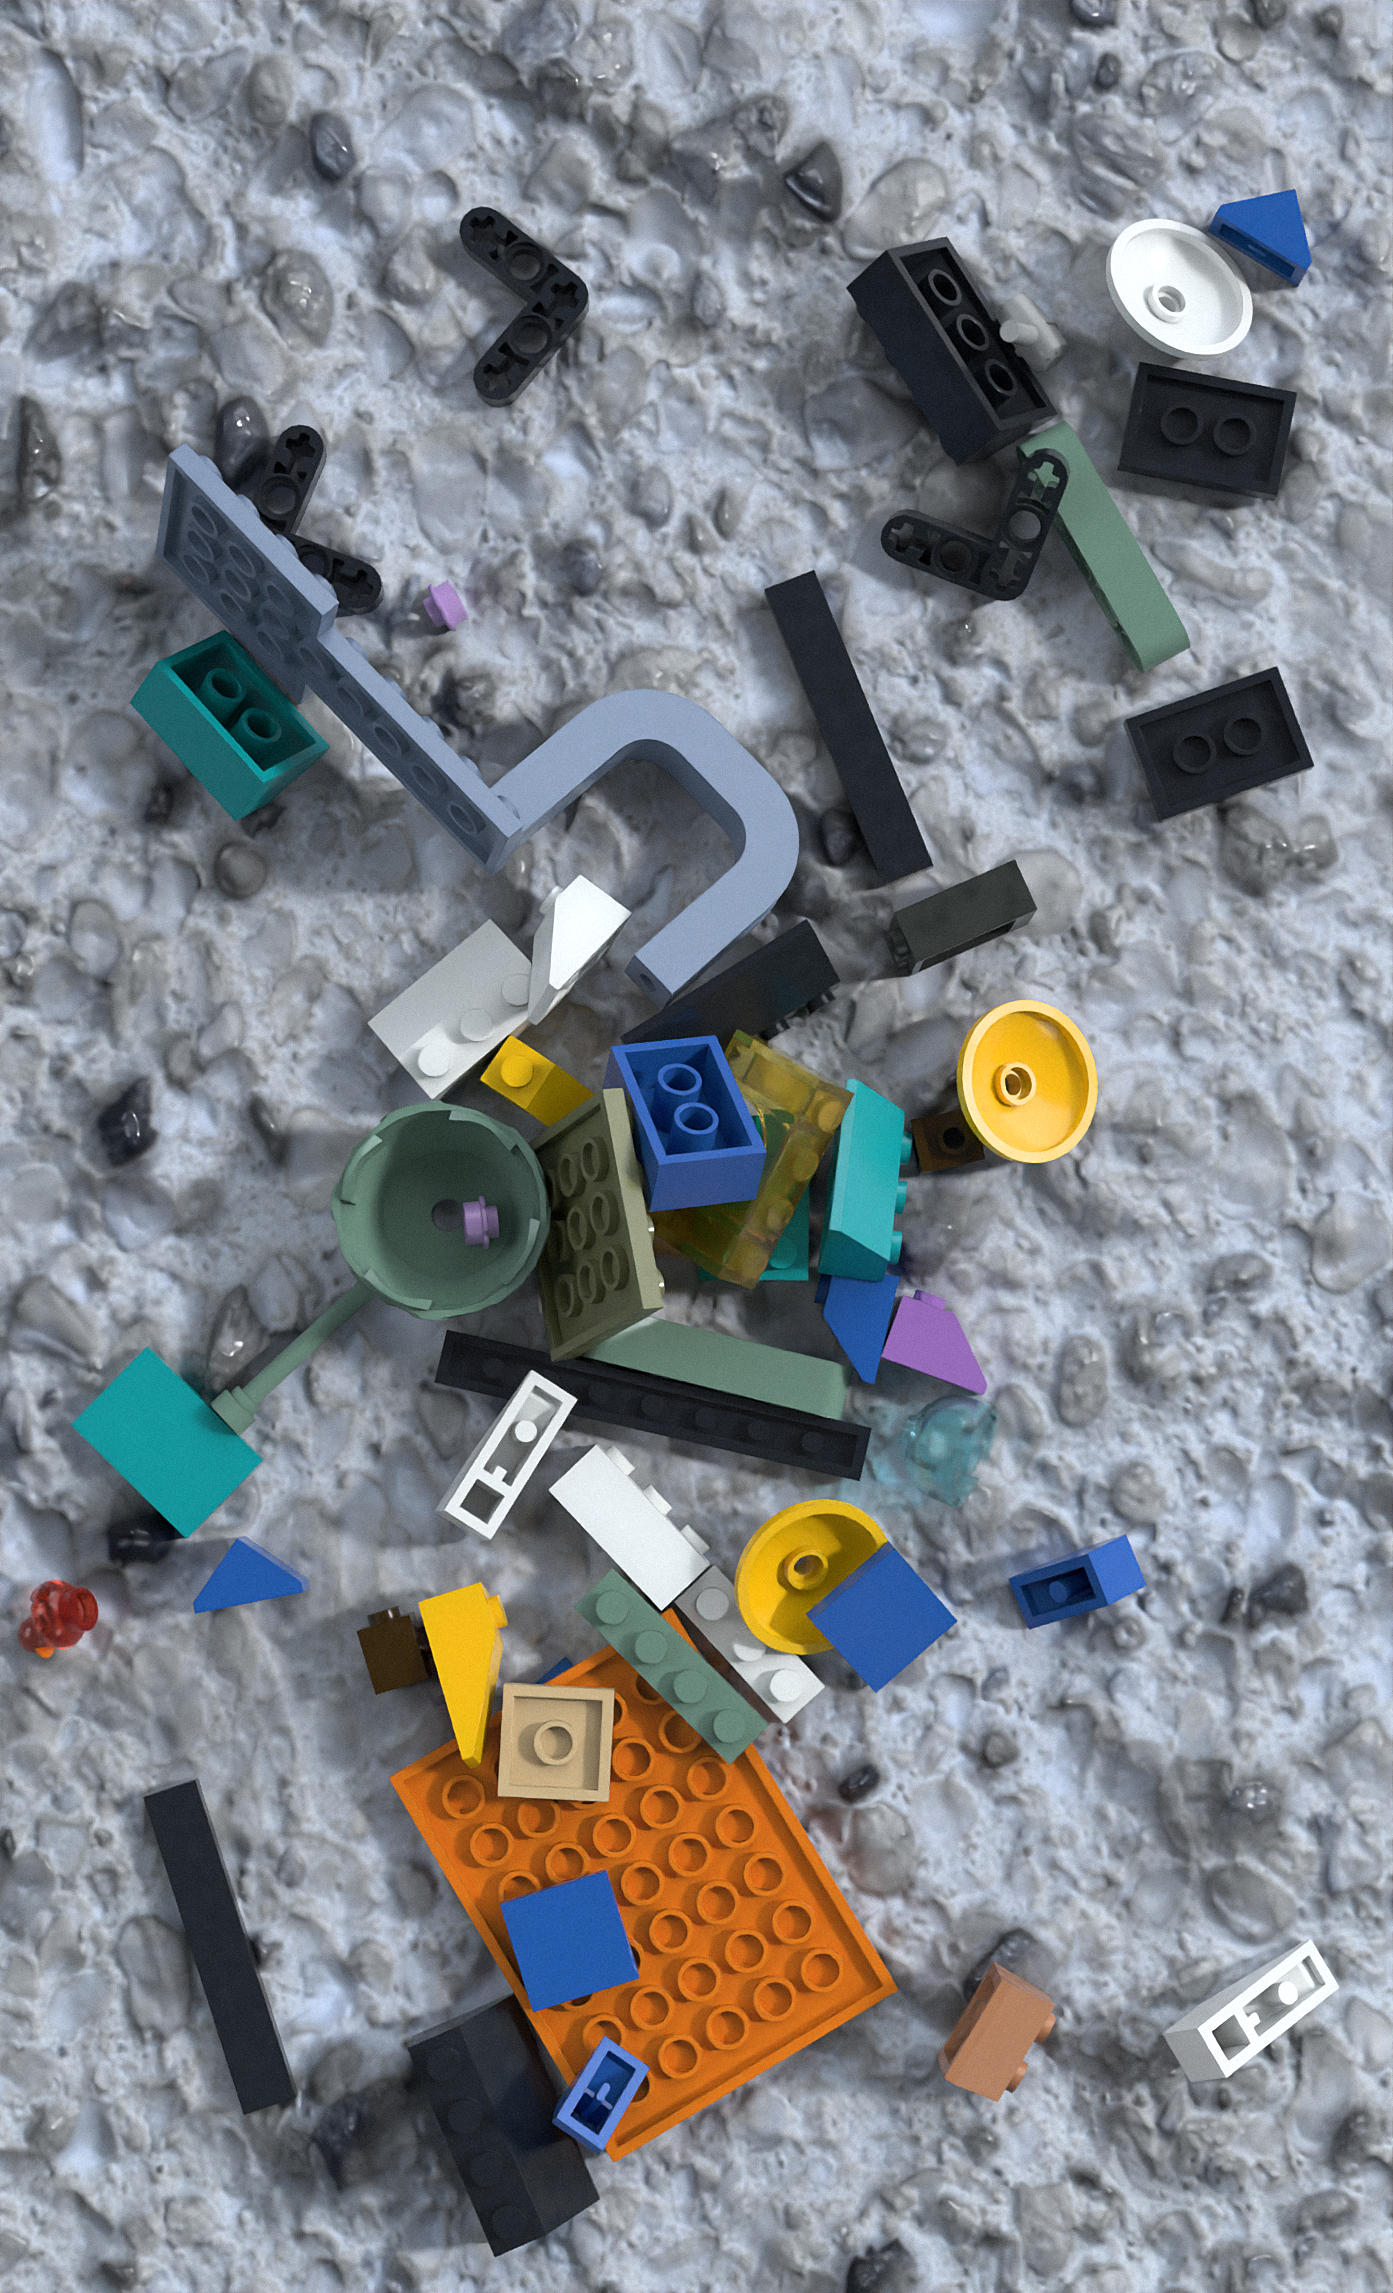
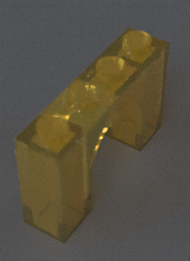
M737 1029L724 1055L742 1097L747 1099L759 1114L763 1131V1144L767 1151L756 1199L649 1212L647 1206L645 1209L646 1214L650 1216L653 1222L655 1235L715 1277L754 1290L809 1181L817 1170L818 1164L838 1125L841 1123L854 1093L776 1045Z

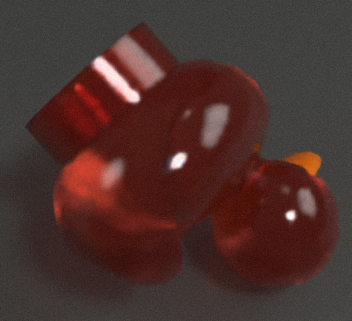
M54 1579L46 1581L32 1592L30 1601H32L31 1616L21 1623L17 1637L20 1645L26 1651L37 1653L44 1659L49 1658L55 1649L64 1650L71 1648L81 1640L85 1631L94 1628L98 1620L97 1601L91 1591L86 1588H75L63 1580Z

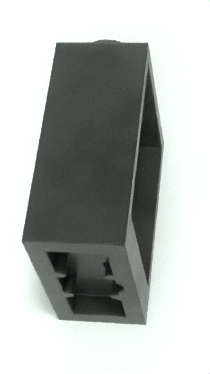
M1014 859L894 912L889 925L890 930H887L888 937L884 939L895 965L900 967L905 964L910 976L1028 925L1038 909Z

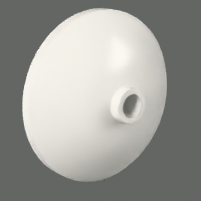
M1149 219L1129 226L1111 246L1106 261V280L1111 297L1124 321L1145 342L1175 357L1195 361H1208L1230 353L1246 336L1253 315L1250 290L1237 264L1210 237L1180 222L1166 219Z

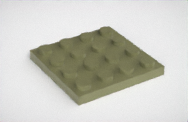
M623 1088L602 1089L528 1143L545 1174L546 1191L551 1211L548 1240L535 1267L552 1362L574 1359L664 1308L662 1300L665 1290L664 1280L661 1272L656 1268L652 1247L654 1226L650 1216L646 1214L642 1193L644 1173L640 1162L636 1160L632 1140L634 1119L630 1108L626 1106Z

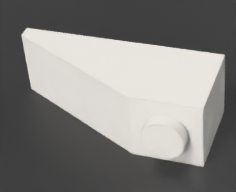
M579 875L565 890L559 885L556 886L539 909V912L545 918L534 935L527 1017L534 1025H537L609 951L632 914L582 875Z
M530 1370L466 1460L434 1512L478 1540H491L578 1399L535 1371Z
M1305 1940L1204 2001L1162 2034L1190 2082L1227 2078L1336 1991L1339 1986L1313 1942Z

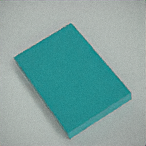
M148 1346L71 1424L186 1539L190 1538L265 1461L181 1376Z

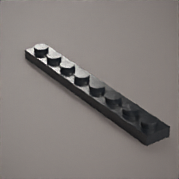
M446 1330L434 1383L510 1400L529 1371L533 1370L578 1399L569 1414L860 1481L872 1430L870 1427L577 1359L552 1362L550 1353Z

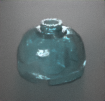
M957 1394L947 1395L928 1403L918 1417L912 1414L908 1416L899 1436V1444L906 1447L904 1455L905 1467L909 1479L919 1491L955 1508H959L967 1501L979 1481V1478L972 1476L980 1458L987 1463L995 1439L998 1412L993 1410L994 1406Z

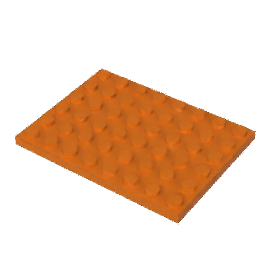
M673 1607L660 1613L699 1653ZM608 1644L544 1684L615 1688L609 1802L498 1796L502 1709L490 1716L481 1766L471 1769L462 1760L457 1739L454 1737L389 1777V1780L568 2086H570L604 2035L650 2067L605 2145L607 2153L613 2163L895 1993L898 1991V1986L753 1742L729 1765L615 1648ZM606 1868L640 1974L639 1978L533 2012L500 1903Z

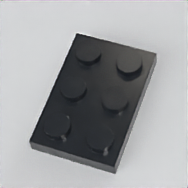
M1139 362L1117 470L1274 501L1278 495L1297 392Z
M1277 666L1128 718L1123 723L1159 823L1307 772L1315 766Z

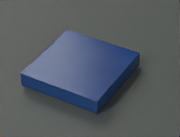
M889 1541L806 1613L814 1625L875 1693L958 1621Z
M606 1868L500 1903L533 2012L639 1978L640 1974Z

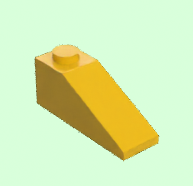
M478 1582L418 1602L461 1757L471 1769L482 1765L504 1646L499 1628L508 1626L499 1595L490 1596L483 1584Z

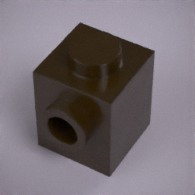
M394 1606L367 1615L369 1626L359 1629L357 1635L375 1695L429 1679L433 1675L427 1655L432 1653L425 1626L423 1621L417 1622L414 1611L401 1615L399 1607Z

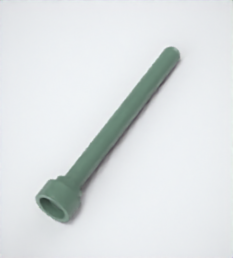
M357 1282L243 1389L238 1385L231 1392L228 1389L224 1390L210 1403L211 1406L237 1434L241 1435L256 1421L253 1415L260 1410L257 1404L373 1298L374 1295L364 1290Z

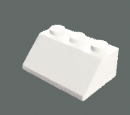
M489 919L368 1022V1025L433 1101H443L494 1058L510 1034L517 1038L533 1024L527 1019L532 964L497 925Z

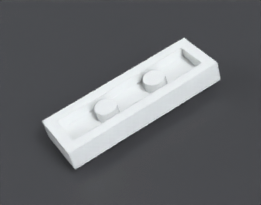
M715 1564L674 1600L676 1605L784 1724L825 1687L797 1654L775 1650L761 1642L750 1631L738 1611L734 1595V1585Z

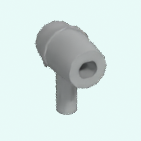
M1019 293L1011 297L997 311L996 318L1001 324V338L1006 342L1012 343L1016 348L1014 352L1019 357H1023L1036 373L1048 371L1062 361L1069 346L1058 331L1057 323L1054 319H1050L1026 293Z

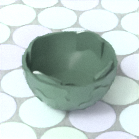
M441 1100L404 1106L386 1114L380 1120V1124L353 1148L339 1182L335 1183L333 1187L330 1206L342 1255L349 1265L351 1274L361 1287L385 1304L406 1311L414 1318L449 1321L453 1317L478 1312L493 1304L498 1305L517 1291L527 1280L539 1261L548 1240L551 1217L545 1174L533 1149L513 1126L508 1127L478 1110L443 1103ZM478 1196H483L486 1206L496 1205L499 1238H490L489 1247L483 1250L482 1245L466 1246L463 1221L454 1230L444 1231L439 1229L433 1218L436 1206L444 1200H455L462 1206L464 1202L478 1201Z

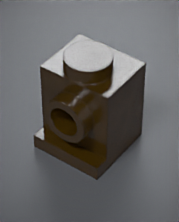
M962 1109L911 1119L908 1122L909 1132L913 1134L912 1146L919 1176L981 1163L986 1159L984 1149L988 1148L974 1134ZM948 1129L960 1131L963 1136L961 1147L956 1149L947 1147L943 1142L944 1132Z

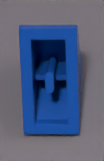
M1295 189L1222 204L1215 213L1208 230L1209 233L1294 286H1299L1312 263V258Z
M238 1537L193 1602L194 1612L196 1614L303 1593L310 1590L308 1578L248 1537Z
M604 2035L557 2103L552 2123L599 2155L650 2067Z

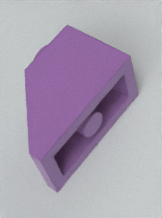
M916 1289L913 1298L902 1295L887 1332L881 1358L978 1395H984L988 1384L956 1315L944 1310L947 1300Z

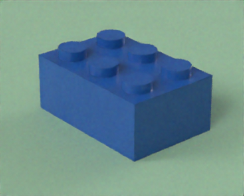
M716 1035L611 1046L603 1089L623 1088L626 1106L632 1112L634 1119L632 1140L636 1160L640 1162L643 1168L644 1184L642 1193L649 1212L756 1199L767 1151Z

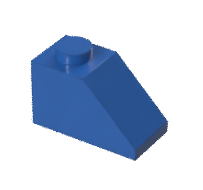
M821 1273L814 1303L824 1305L821 1317L848 1361L854 1367L861 1382L874 1384L899 1277L885 1274L883 1281L878 1282Z
M1126 1534L1084 1547L1009 1578L1029 1630L1109 1606L1147 1585Z

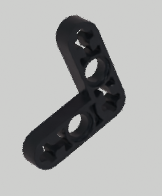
M480 206L471 209L460 222L459 233L463 248L473 260L527 302L526 306L479 360L474 369L473 381L479 398L491 407L501 408L512 404L518 399L585 319L589 311L590 300L587 286L578 275L501 213L490 207ZM490 224L493 225L492 230L495 240L505 248L499 262L495 261L499 257L498 249L491 242L483 239L478 244L474 243L476 240L474 227L478 226L481 229H486ZM510 239L514 240V242L508 245ZM522 254L531 255L540 263L537 274L527 280L518 279L510 272L511 262ZM573 290L575 291L574 297L577 306L572 309L570 306L565 305L558 311L554 317L556 325L560 326V328L555 330L547 319L557 306L554 294L559 291L561 294L566 295ZM539 310H542L546 317L538 314L537 312ZM529 327L538 328L547 336L544 348L535 353L522 351L516 343L519 333ZM505 350H509L512 357L518 363L524 365L526 369L521 371L517 363H515L506 375L509 387L503 389L500 386H496L490 391L488 390L489 382L486 374L490 371L496 375L503 372L509 364L508 356L503 353Z
M305 425L291 426L283 431L278 438L252 503L260 517L262 516L274 526L285 527L282 533L272 527L271 532L274 535L280 534L293 545L298 554V560L307 555H315L324 561L325 569L322 577L330 585L334 581L337 564L343 566L339 570V574L345 580L357 583L361 576L367 577V584L373 591L370 595L361 594L357 601L351 600L352 594L348 587L335 581L334 591L339 602L338 608L359 615L370 613L378 608L384 596L383 582L376 569L366 562L296 535L325 466L327 453L324 442L316 430ZM307 440L314 456L301 459L296 472L299 478L305 479L303 484H300L290 475L281 474L278 471L282 468L290 474L295 459L289 448L291 445L300 447L303 441ZM286 487L294 491L296 495L295 505L287 513H274L267 507V497L275 488Z
M1050 448L1038 449L1028 455L1020 469L993 540L919 511L904 509L891 515L883 527L881 533L882 548L889 557L910 567L995 600H1014L1022 595L1030 581L1069 482V463L1063 454ZM1044 462L1054 465L1052 474L1060 478L1059 482H1048L1040 502H1050V509L1037 500L1019 498L1021 491L1028 497L1031 496L1037 482V475L1030 472L1031 467L1040 469ZM1028 511L1036 515L1041 526L1040 532L1030 539H1022L1016 536L1010 526V520L1014 514ZM905 523L914 526L913 535L918 539L928 542L932 532L940 534V537L932 548L931 558L928 559L922 556L927 548L926 545L912 541L907 548H903L898 545L899 536L893 533L892 530H901ZM957 541L966 545L971 554L970 563L960 569L951 568L946 565L941 555L942 547L945 544ZM1001 541L1015 551L1032 553L1031 558H1027L1020 552L1013 569V574L1019 577L1020 581L1011 580L1007 587L997 583L999 575L992 571V567L995 569L1003 567L1010 548H1001L999 546Z

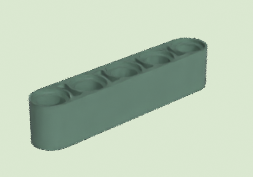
M1064 420L1017 445L1016 453L1021 466L1028 455L1042 448L1055 449L1063 454L1068 461L1070 467L1069 482L1057 509L1053 524L1137 671L1144 673L1189 649L1190 640L1182 621L1068 422ZM1044 462L1040 469L1032 467L1030 469V472L1037 475L1034 490L1040 500L1048 482H1059L1060 479L1052 474L1054 465L1048 462ZM1042 502L1046 508L1050 509V502Z
M651 1316L644 1318L582 1354L584 1357L837 1420L842 1418L854 1369L851 1366Z

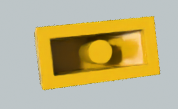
M511 1034L480 1078V1081L486 1087L547 1128L595 1095L594 1092L556 1064Z

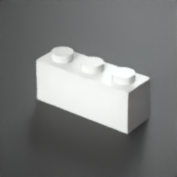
M596 1444L549 1491L662 1611L710 1565V1562L703 1556L710 1547L688 1524L680 1531L666 1516L672 1509L671 1505L652 1485H649L644 1491L640 1489L628 1476L635 1467L614 1445L605 1451L599 1444Z

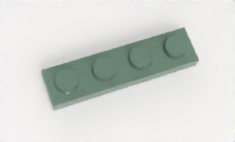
M614 1567L574 1606L729 1765L769 1726V1723Z

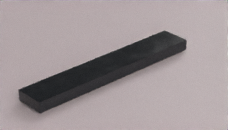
M809 571L764 589L765 597L882 887L884 888L932 869L934 865L815 571Z
M196 1778L146 1795L143 1799L243 2115L294 2099L298 2095V2090L199 1779Z

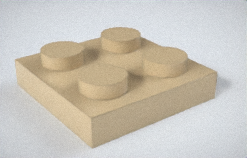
M505 1682L503 1686L498 1796L609 1802L615 1688Z

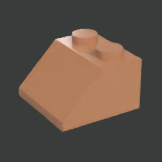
M993 1961L937 2055L944 2079L996 2102L1000 2100L1005 2090L1013 2093L1023 2079L1028 2064L1022 2060L1033 2042L1041 2045L1045 2041L1055 2023L1056 2016L1051 2013L1055 2005L1051 1997Z

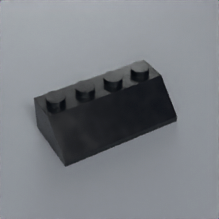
M947 236L887 249L846 287L856 303V309L860 317L873 330L884 348L885 357L898 370L912 393L913 402L926 415L939 436L941 447L954 460L957 467L990 457L1050 421L1058 414L1024 358L1019 357L1014 352L1016 348L1012 343L1006 342L1001 338V324L996 318L994 310Z
M805 919L625 1033L620 1039L622 1045L716 1035L731 1068L745 1058L741 1049L759 1038L762 1044L766 1045L791 1029L787 1020L805 1009L810 1017L833 1003L836 997L832 991L839 988L840 979L808 920Z
M514 1992L413 2035L407 2049L494 2257L549 2234L600 2200V2195L577 2140L552 2123L559 2097Z

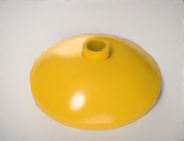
M1017 1000L990 1009L973 1024L967 1033L958 1057L956 1082L963 1114L978 1139L995 1154L1017 1163L1033 1164L1047 1162L1069 1152L1086 1133L1095 1112L1098 1094L1095 1062L1088 1043L1077 1026L1065 1014L1048 1004L1033 1000ZM1005 1079L1007 1080V1082H1008V1084H1009V1091H1008V1092H1007L1006 1087H1005Z
M810 1500L780 1511L767 1520L751 1537L737 1565L734 1595L738 1611L744 1623L761 1642L784 1653L806 1655L821 1653L835 1648L809 1619L806 1613L886 1544L888 1540L877 1523L863 1510L839 1500ZM807 1556L803 1564L794 1566L799 1559Z

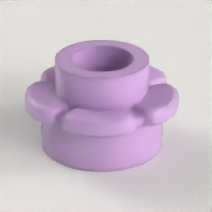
M449 580L436 587L433 583H430L428 589L431 596L422 600L430 618L437 628L446 624L451 631H456V625L469 618L458 594Z
M478 1196V1201L462 1203L466 1246L482 1245L483 1250L488 1249L489 1239L499 1238L496 1205L486 1206L483 1196Z

